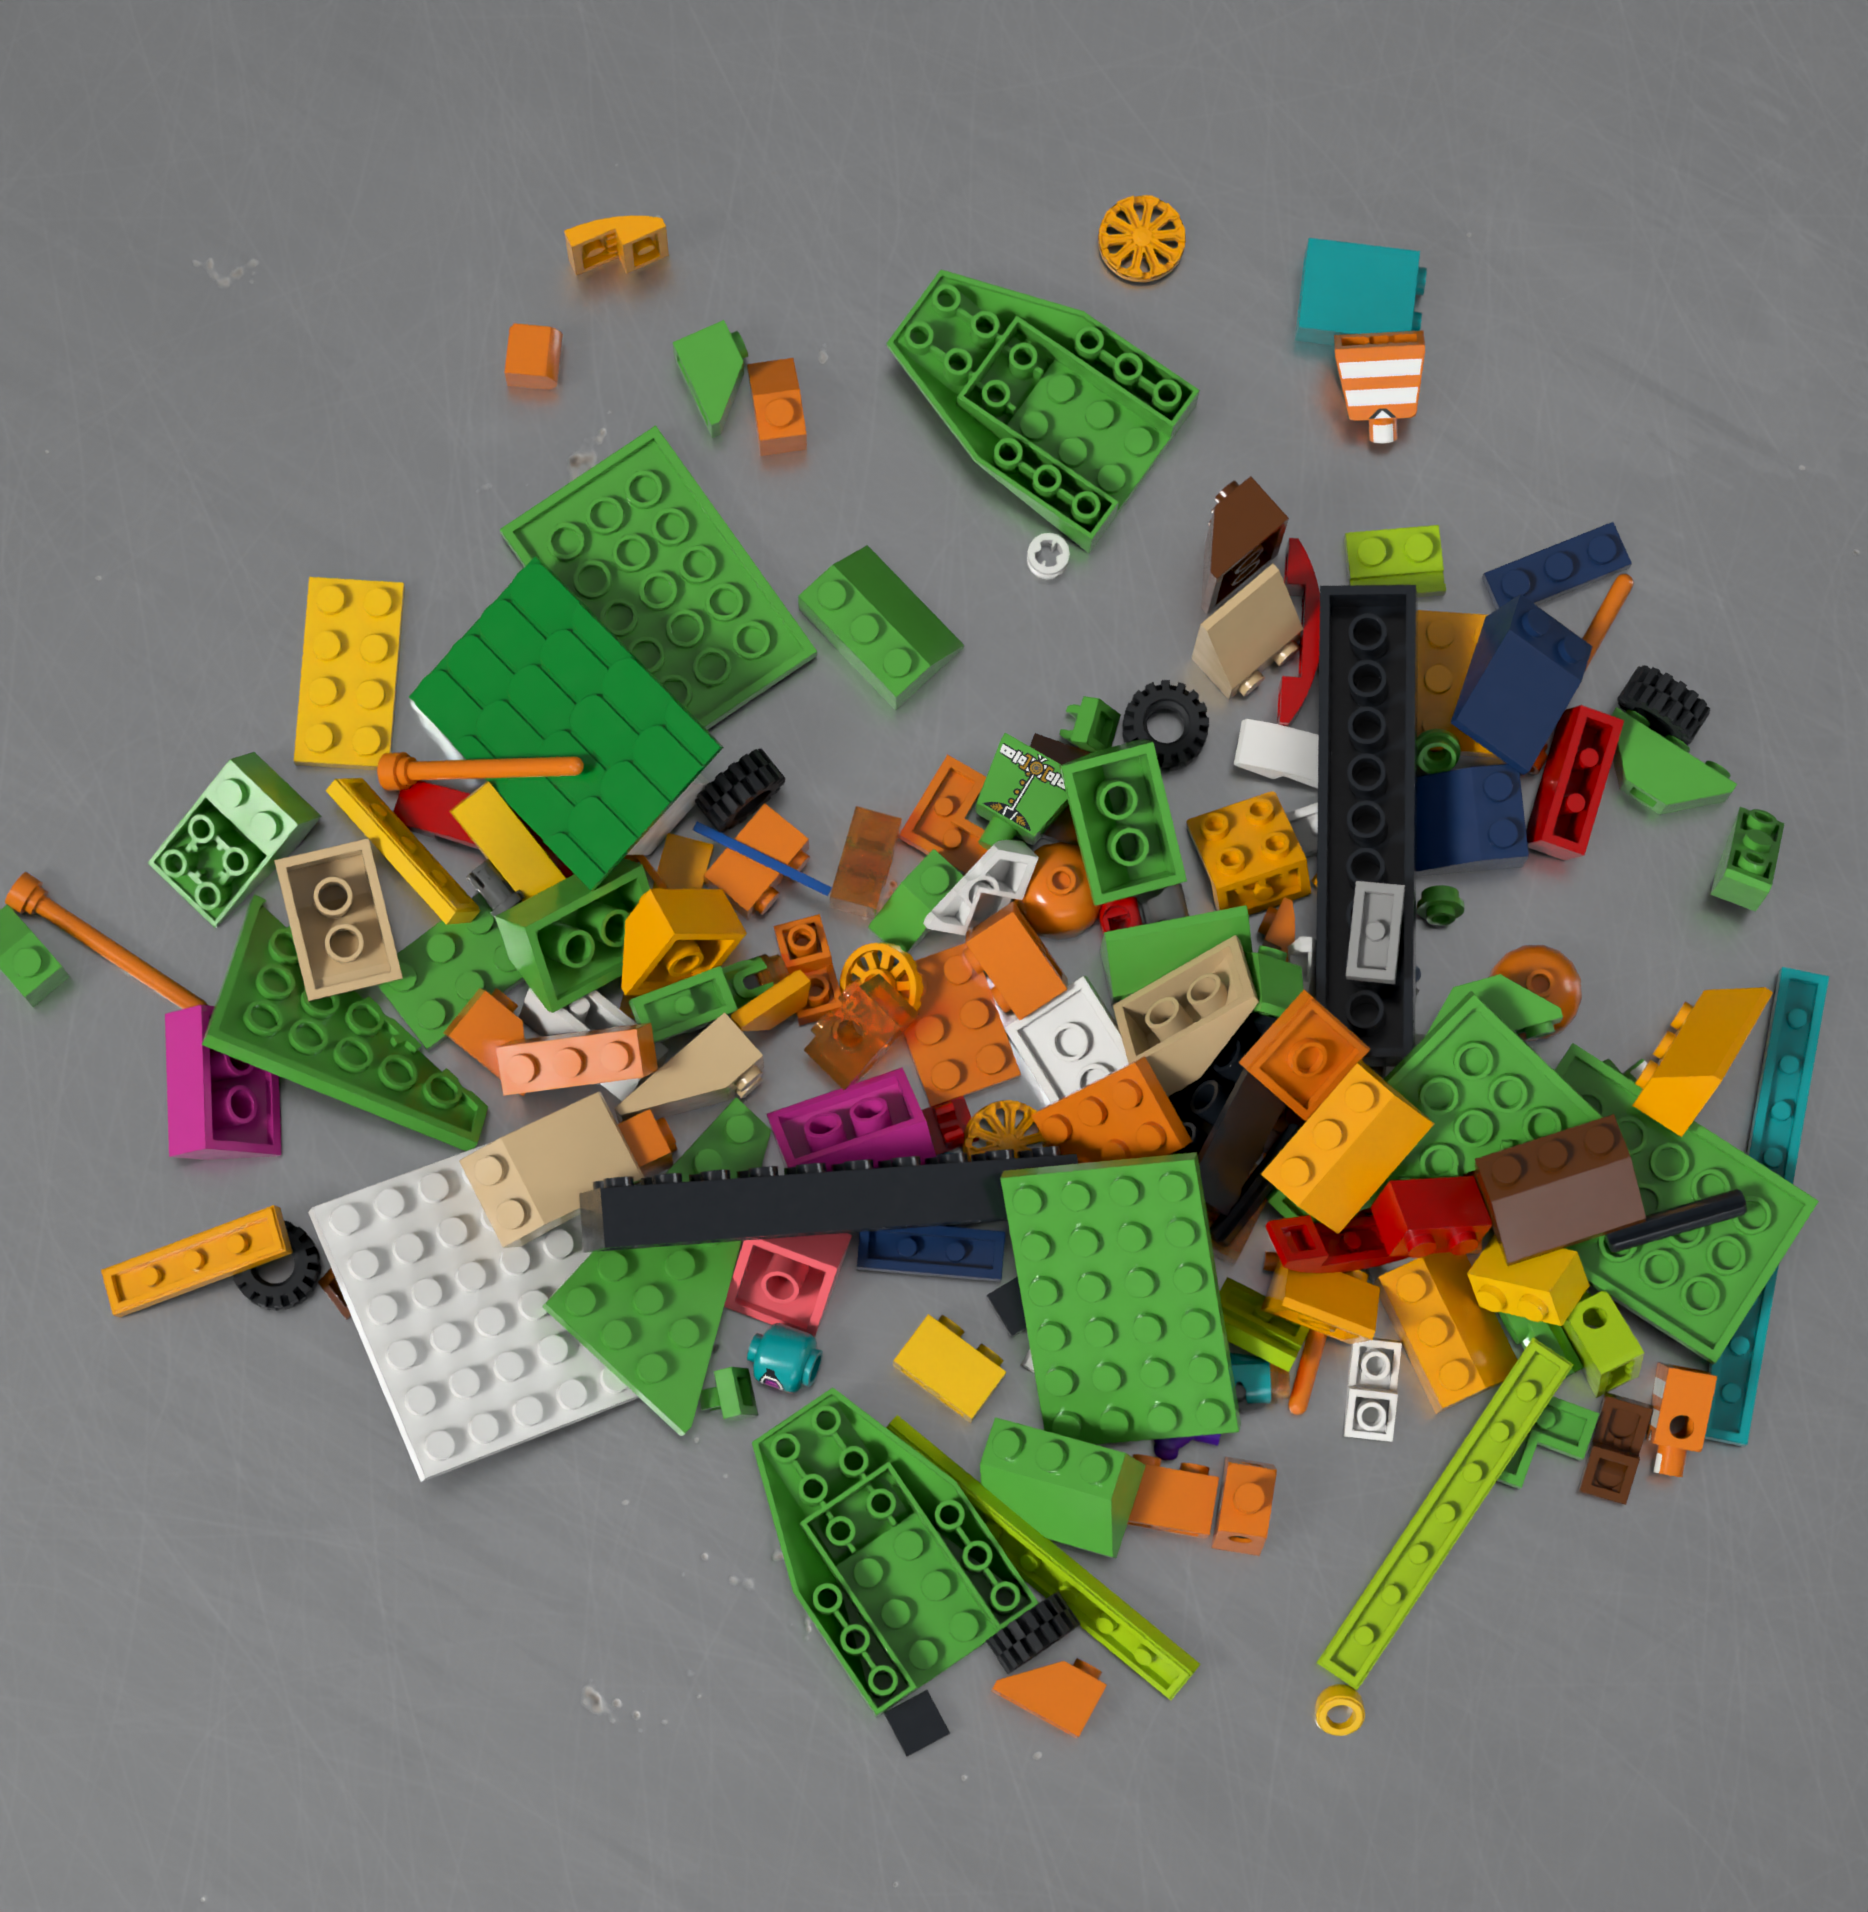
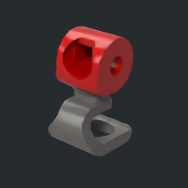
M1179 883L1166 887L1159 896L1149 899L1147 903L1141 904L1137 897H1127L1102 904L1098 916L1104 935V932L1187 917L1189 913L1182 884Z

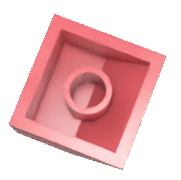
M840 1233L744 1241L724 1307L771 1325L782 1323L808 1332L815 1337L840 1273L852 1235Z

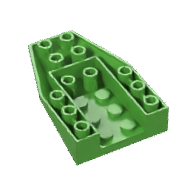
M942 269L886 343L888 349L974 462L1089 554L1197 405L1200 391L1084 311Z
M833 1387L752 1442L793 1593L876 1718L985 1644L986 1640L1039 1603L958 1483Z

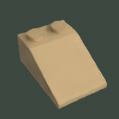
M1273 563L1200 624L1191 659L1228 700L1238 692L1243 696L1248 695L1265 679L1262 672L1273 662H1276L1278 666H1282L1301 648L1297 642L1300 640L1303 627L1281 573Z
M369 838L274 860L308 1002L403 979Z
M1234 935L1113 1005L1128 1064L1145 1056L1168 1097L1201 1078L1259 1003L1241 941Z
M724 1012L615 1107L617 1120L621 1123L648 1109L651 1110L655 1120H658L662 1117L665 1118L729 1101L736 1094L742 1099L763 1081L760 1077L764 1070L763 1055Z
M596 1092L515 1130L459 1160L503 1248L521 1247L581 1214L579 1194L593 1190L594 1181L633 1176L635 1184L641 1181V1178H644L601 1092Z

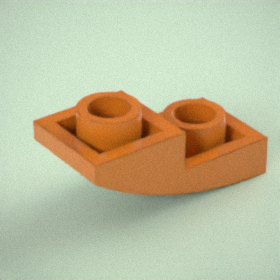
M1284 897L1279 909L1269 906L1258 929L1259 933L1266 935L1262 946L1288 953L1287 947L1295 941V914L1292 900Z
M820 914L773 926L786 977L796 970H801L811 981L807 1005L796 1012L799 1026L846 1014Z

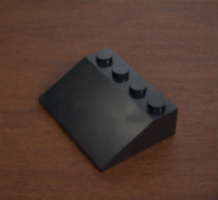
M1250 1013L1201 1078L1187 1085L1184 1089L1168 1096L1192 1140L1191 1143L1169 1155L1197 1152L1206 1211L1225 1216L1229 1214L1232 1206L1240 1198L1242 1187L1250 1171L1262 1156L1264 1145L1273 1127L1286 1109V1104L1239 1063L1277 1018Z

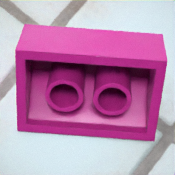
M198 1005L166 1013L169 1157L218 1160L276 1157L282 1155L279 1076L202 1045L215 1006Z
M903 1067L767 1113L768 1121L785 1168L796 1167V1165L826 1163V1172H831V1165L842 1164L845 1161L873 1159L874 1168H878V1161L891 1160V1158L920 1156L921 1165H925V1158L936 1157L926 1119Z

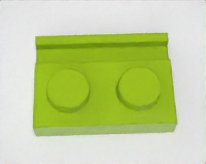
M1439 525L1345 533L1344 546L1348 582L1350 585H1416L1418 598L1445 595L1446 584L1444 583Z
M1227 1277L1220 1290L1227 1340L1289 1372L1310 1329L1261 1311L1266 1296Z

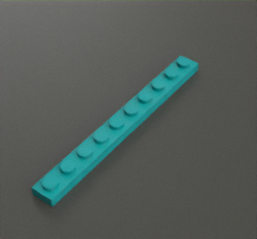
M1782 967L1778 974L1747 1155L1793 1184L1829 976ZM1779 1265L1718 1361L1714 1365L1709 1364L1708 1372L1717 1376L1705 1439L1743 1447L1748 1445Z

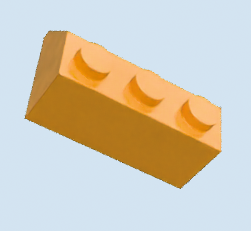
M1766 987L1704 990L1693 1006L1685 1001L1670 1024L1677 1032L1674 1034L1668 1030L1653 1052V1055L1660 1059L1659 1062L1655 1063L1650 1059L1636 1080L1635 1084L1642 1088L1632 1106L1682 1137L1722 1082L1773 992Z
M1360 1059L1261 1175L1298 1207L1339 1234L1435 1123Z
M1451 1252L1429 1254L1379 1276L1373 1283V1285L1380 1287L1379 1298L1402 1342V1346L1435 1414H1439L1502 1384L1518 1361L1495 1313L1478 1305L1467 1275L1472 1266L1466 1254L1453 1255Z

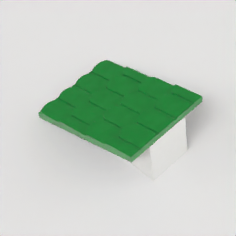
M536 556L517 573L508 587L484 610L481 617L452 646L447 655L422 679L409 696L418 709L450 740L452 745L466 760L576 756L583 761L584 769L577 776L485 779L491 783L512 809L543 839V842L590 891H594L626 855H650L667 834L696 804L695 799L698 798L697 795L705 790L704 787L709 783L700 773L724 748L553 571Z

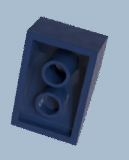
M1521 594L1485 617L1451 724L1522 775L1528 773L1582 682L1593 646Z
M1508 764L1468 767L1417 777L1416 877L1523 867L1529 857L1520 773Z

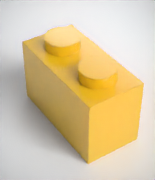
M1495 1234L1467 1272L1479 1307L1491 1312L1507 1313L1524 1317L1534 1322L1541 1321L1558 1326L1564 1324L1590 1286L1577 1251L1563 1248L1507 1266Z
M928 1314L893 1360V1366L971 1424L1005 1378L1006 1371L1000 1367L1004 1360L983 1344H980L975 1349L961 1339L965 1331L946 1316L941 1315L936 1320Z

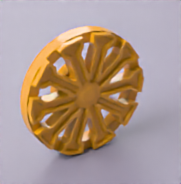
M1133 195L1119 200L1106 212L1100 224L1098 234V247L1105 264L1116 275L1133 282H1151L1169 274L1180 262L1186 242L1185 227L1179 213L1169 203H1165L1152 195ZM1134 206H1144L1141 220H1139ZM1156 208L1163 212L1153 222H1150L1153 209ZM1121 211L1125 212L1129 223L1116 217V215ZM1168 222H1173L1175 229L1160 230ZM1107 227H1113L1123 234L1109 235L1106 230ZM1175 240L1178 246L1177 248H1171L1162 242ZM1123 245L1115 254L1110 253L1108 250L1109 246ZM1156 252L1168 259L1165 265L1159 263ZM1128 256H1131L1133 258L1131 266L1127 269L1121 267V262ZM1142 260H1147L1151 268L1149 272H1143L1140 269Z
M887 942L863 945L848 957L842 968L839 987L845 1010L850 1018L865 1030L884 1033L901 1029L915 1017L921 1006L920 997L924 989L922 977L918 973V966L913 957L908 952L903 951L899 945ZM878 950L882 952L881 963L877 955ZM862 957L866 959L869 969L862 965ZM894 958H897L899 963L893 968ZM907 973L909 981H898ZM852 974L861 978L859 984L852 981ZM910 990L909 999L899 991ZM860 993L862 1000L855 1004L853 997ZM896 1005L903 1009L901 1016ZM873 1007L871 1018L867 1019V1010ZM884 1013H886L888 1018L887 1024L883 1021Z
M1001 1100L982 1107L972 1116L964 1131L965 1141L962 1147L963 1153H967L968 1162H971V1155L982 1154L986 1151L1014 1149V1157L1018 1158V1151L1031 1150L1026 1145L1041 1142L1042 1147H1048L1040 1131L1024 1136V1133L1034 1122L1031 1115L1037 1111L1029 1105L1013 1100ZM997 1109H1003L1004 1126L996 1115ZM1018 1110L1024 1113V1117L1015 1128L1016 1111ZM981 1119H986L993 1130L992 1132L980 1127L979 1122ZM976 1137L986 1141V1146L981 1148L972 1146L973 1138Z

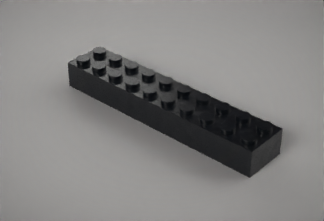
M1416 585L1320 586L1316 1000L1371 1049L1362 1058V1061L1369 1067H1396L1415 1048L1418 595ZM1356 881L1405 885L1395 984L1346 979Z
M1049 1146L1018 1151V1158L1014 1157V1149L986 1151L982 1154L971 1155V1162H968L967 1153H952L925 1158V1165H921L920 1156L891 1158V1160L878 1161V1168H874L873 1159L845 1161L842 1164L831 1165V1172H826V1163H811L784 1168V1175L778 1174V1166L749 1168L748 1170L737 1171V1178L734 1179L730 1177V1170L703 1171L700 1174L689 1175V1182H682V1173L652 1175V1177L641 1178V1185L634 1186L633 1176L606 1178L603 1181H594L593 1190L579 1194L583 1252L1008 1221L1000 1179L1003 1171L1078 1164L1077 1154L1061 1155L1060 1146Z

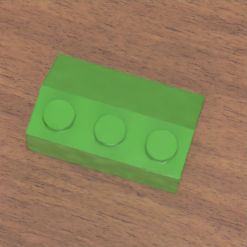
M868 545L834 563L798 596L799 611L895 710L965 646Z
M1145 739L1098 750L1059 765L1095 906L1187 882L1162 775L1152 741Z
M623 858L594 891H590L574 874L495 916L509 960L547 1011L554 1013L622 976L625 920L639 903L640 897L650 889L642 864Z
M1247 905L1104 932L1100 954L1111 1005L1116 1004L1234 935L1240 939L1244 952H1253Z
M995 1417L980 1462L981 1485L1045 1538L1116 1559L1146 1465L1121 1451Z

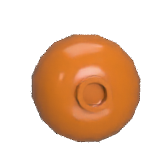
M1063 842L1043 845L1033 851L1039 858L1023 899H1013V901L1039 936L1055 940L1077 937L1097 921L1102 904L1097 906L1093 904L1080 847Z
M1524 945L1506 953L1492 968L1489 977L1501 974L1561 1008L1563 1019L1561 1023L1553 1025L1554 1033L1527 1040L1525 1032L1518 1034L1524 1041H1537L1538 1039L1554 1037L1562 1033L1576 1017L1582 1000L1581 978L1573 962L1559 950L1545 945Z

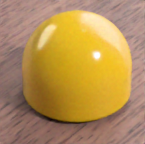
M1334 1684L1328 1686L1319 1694L1316 1700L1315 1713L1317 1723L1328 1734L1336 1736L1348 1735L1358 1730L1364 1722L1365 1709L1360 1694L1348 1685ZM1338 1705H1345L1353 1709L1350 1718L1343 1723L1333 1722L1327 1716L1328 1711Z

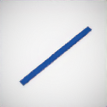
M698 821L692 829L826 896L829 895L832 887Z

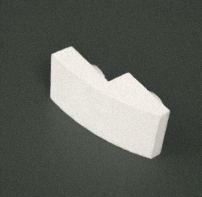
M1242 720L1234 765L1271 779L1285 776L1318 788L1319 735L1264 721Z
M1373 1338L1370 1341L1351 1345L1344 1437L1393 1442L1398 1398L1397 1383L1402 1348L1401 1341Z

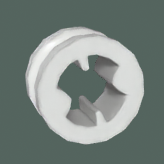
M1043 533L1038 535L1029 544L1027 551L1029 569L1038 578L1048 580L1059 577L1068 566L1070 557L1069 546L1057 534ZM1051 546V552L1055 548L1059 550L1060 555L1056 557L1055 566L1046 567L1045 560L1041 564L1038 563L1036 558L1041 554V547Z

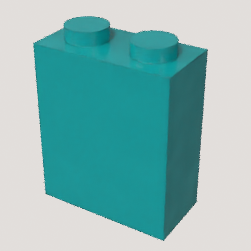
M1308 238L1304 253L1295 341L1334 346V335L1420 331L1422 312L1414 311L1415 295L1423 296L1427 268L1419 267L1420 251Z

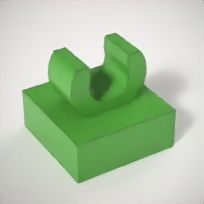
M1083 696L1081 706L1076 704L1067 706L1066 712L1077 719L1073 730L1060 729L1059 735L1090 753L1112 747L1121 716L1120 713L1100 698Z
M728 1367L713 1371L717 1387L701 1390L699 1398L701 1410L710 1409V1411H716L721 1409L723 1419L743 1420L758 1416L749 1368Z

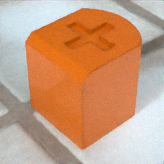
M513 324L509 328L504 372L507 386L545 390L557 387L563 339L562 332L548 326Z

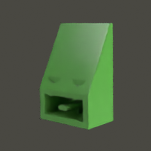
M255 752L232 758L226 763L148 861V864L216 928L276 869L274 860L288 857L322 816Z

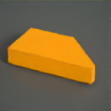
M796 970L731 1014L730 1019L741 1031L771 1030L807 1005L811 981L801 970Z

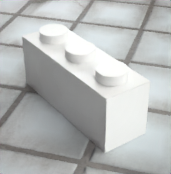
M529 988L519 1015L522 1021L542 1037L637 1024L596 990L551 1013L547 1011L532 989ZM660 1042L655 1043L658 1070L663 1066L669 1051ZM654 1073L644 1078L600 1084L623 1101Z

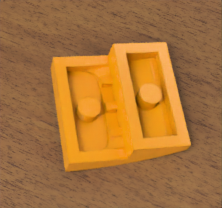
M617 216L594 220L564 230L568 259L576 276L617 258L620 259L626 274L669 256L666 225L663 219L659 217Z

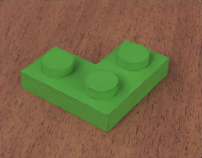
M1553 1396L1497 1481L1521 1489L1537 1445L1582 1461L1600 1413Z

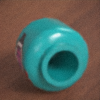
M782 1323L771 1325L764 1335L756 1333L747 1354V1360L754 1363L753 1374L758 1382L793 1394L801 1390L803 1386H812L823 1357V1351L817 1349V1341L812 1334Z

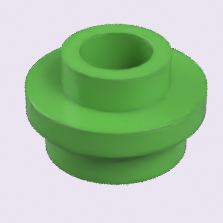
M1430 729L1417 737V765L1426 773L1435 774L1450 771L1457 764L1461 749L1459 740L1453 733L1444 729ZM1433 747H1443V748H1444L1443 750H1441V751H1439V752H1433V751L1429 750L1430 748H1433Z
M1436 885L1424 889L1421 892V899L1417 902V914L1432 925L1442 926L1451 924L1465 911L1464 901L1459 898V891L1454 887L1446 885Z

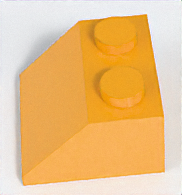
M654 888L649 889L640 897L639 903L625 920L621 985L625 995H643L716 968L724 963L746 936L747 932L723 889Z
M1279 1258L1261 1311L1348 1344L1373 1340L1376 1331L1380 1287L1368 1283L1369 1275L1360 1270L1334 1273H1304L1284 1268Z

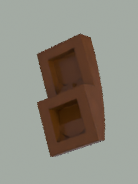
M1605 1392L1579 1486L1580 1492L1626 1505L1640 1461L1639 1453L1652 1415V1405Z

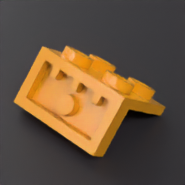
M1274 791L1228 805L1186 821L1189 834L1211 880L1216 911L1247 905L1248 915L1268 909L1269 906L1280 905L1284 897L1295 900L1312 894L1307 858Z

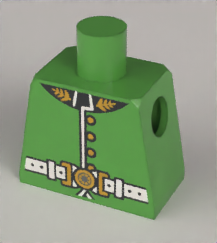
M1004 733L976 803V813L990 821L978 840V843L986 850H989L997 841L1013 840L1014 836L1028 844L1034 845L1069 805L1059 766L1061 764L1007 733Z

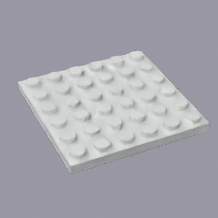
M488 1144L314 1206L308 1212L421 1482L639 1398L542 1307L592 1253L583 1252L581 1214L521 1247L503 1248L459 1160Z

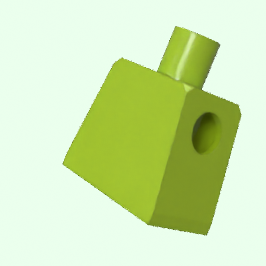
M1587 1289L1561 1328L1584 1367L1581 1371L1595 1397L1598 1398L1604 1395L1605 1392H1610L1639 1377L1644 1351L1609 1293L1604 1290L1592 1296ZM1589 1325H1592V1326H1596V1327H1598V1328L1594 1329V1328H1590V1327H1588V1326H1589Z

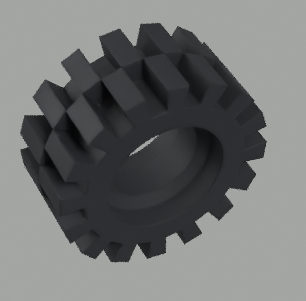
M1646 665L1637 667L1617 698V701H1619L1618 705L1620 708L1625 709L1624 712L1629 709L1639 713L1649 721V728L1664 738L1666 735L1674 736L1683 741L1687 746L1692 742L1710 714V708L1707 707L1705 700L1698 698L1699 694L1697 692L1688 690L1685 683L1675 681L1672 675L1668 673L1663 675L1659 669L1654 667L1650 669Z
M1162 680L1161 685L1156 686L1152 682L1147 684L1142 692L1138 690L1133 695L1132 701L1128 702L1122 724L1124 742L1129 743L1145 739L1154 743L1160 771L1162 768L1169 767V771H1175L1182 764L1186 767L1192 763L1193 758L1202 751L1209 729V717L1206 715L1207 707L1204 702L1200 703L1198 700L1199 694L1194 689L1191 692L1185 689L1186 684L1178 682L1177 686L1170 685V680ZM1161 709H1169L1176 712L1184 723V732L1180 738L1170 743H1162L1155 740L1147 728V721L1154 712Z
M762 748L755 749L749 755L745 754L738 762L730 764L724 772H720L715 777L716 779L709 782L704 787L705 790L697 795L698 798L695 799V803L718 832L722 833L727 829L730 830L735 827L738 822H743L747 819L748 815L754 814L759 810L762 804H766L771 799L770 796L776 794L781 789L780 787L784 785L786 778Z
M285 1220L284 1223L295 1262L294 1270L290 1277L280 1283H269L260 1277L257 1266L233 1275V1280L242 1294L253 1304L259 1307H267L268 1310L277 1311V1308L283 1307L287 1310L293 1308V1304L298 1301L304 1302L308 1298L306 1295L310 1290H315L318 1284L316 1282L317 1277L321 1275V1266L319 1264V1259L321 1258L314 1242L302 1228L296 1227L292 1222Z
M1058 1591L986 1640V1643L1004 1670L1009 1674L1080 1625V1622Z

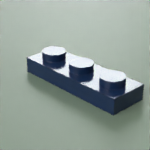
M1611 522L1485 572L1482 580L1496 610L1520 594L1535 605H1540L1627 570L1631 567L1632 562L1614 522Z
M947 1226L860 1232L857 1270L1001 1282L1005 1232Z

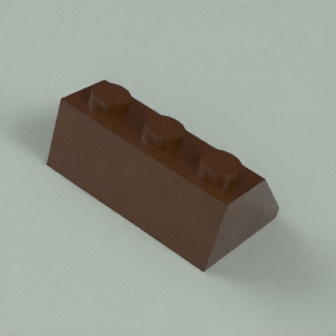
M1252 476L1240 485L1235 480L1232 481L1214 498L1217 505L1211 510L1213 515L1208 523L1209 530L1205 542L1201 608L1206 614L1222 603L1279 553L1289 518Z
M1614 1114L1475 1159V1180L1492 1221V1227L1507 1266L1646 1222V1215L1631 1156Z

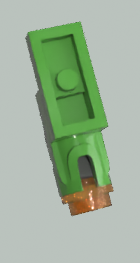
M764 953L724 968L718 966L635 997L629 1001V1005L637 1024L651 1023L655 1044L679 1034H688L709 1026L724 1012L731 1018L732 1013L789 976V972L779 954L769 957Z

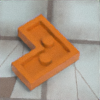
M947 754L901 830L899 839L927 855L935 849L965 876L988 851L978 843L985 830L966 819L978 800L986 776Z

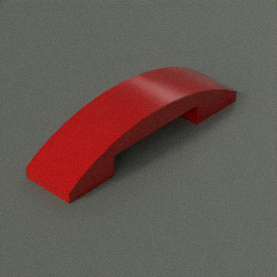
M1289 538L1285 550L1284 583L1290 596L1302 597L1301 625L1303 627L1299 644L1301 648L1299 650L1298 677L1282 676L1278 687L1277 724L1291 727L1304 705L1319 661L1320 591L1312 563L1299 538Z
M422 781L411 785L407 790H400L393 812L410 831L434 839L436 836L479 849L449 812L468 797L469 793ZM510 807L564 877L572 876L574 873Z
M1310 1215L1271 1220L1265 1225L1283 1267L1293 1271L1304 1273L1348 1272L1385 1265L1410 1257L1409 1255L1388 1256L1373 1215L1352 1218L1339 1234L1323 1223L1314 1224Z

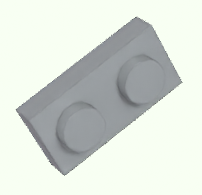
M1356 881L1346 969L1347 980L1395 984L1405 885Z

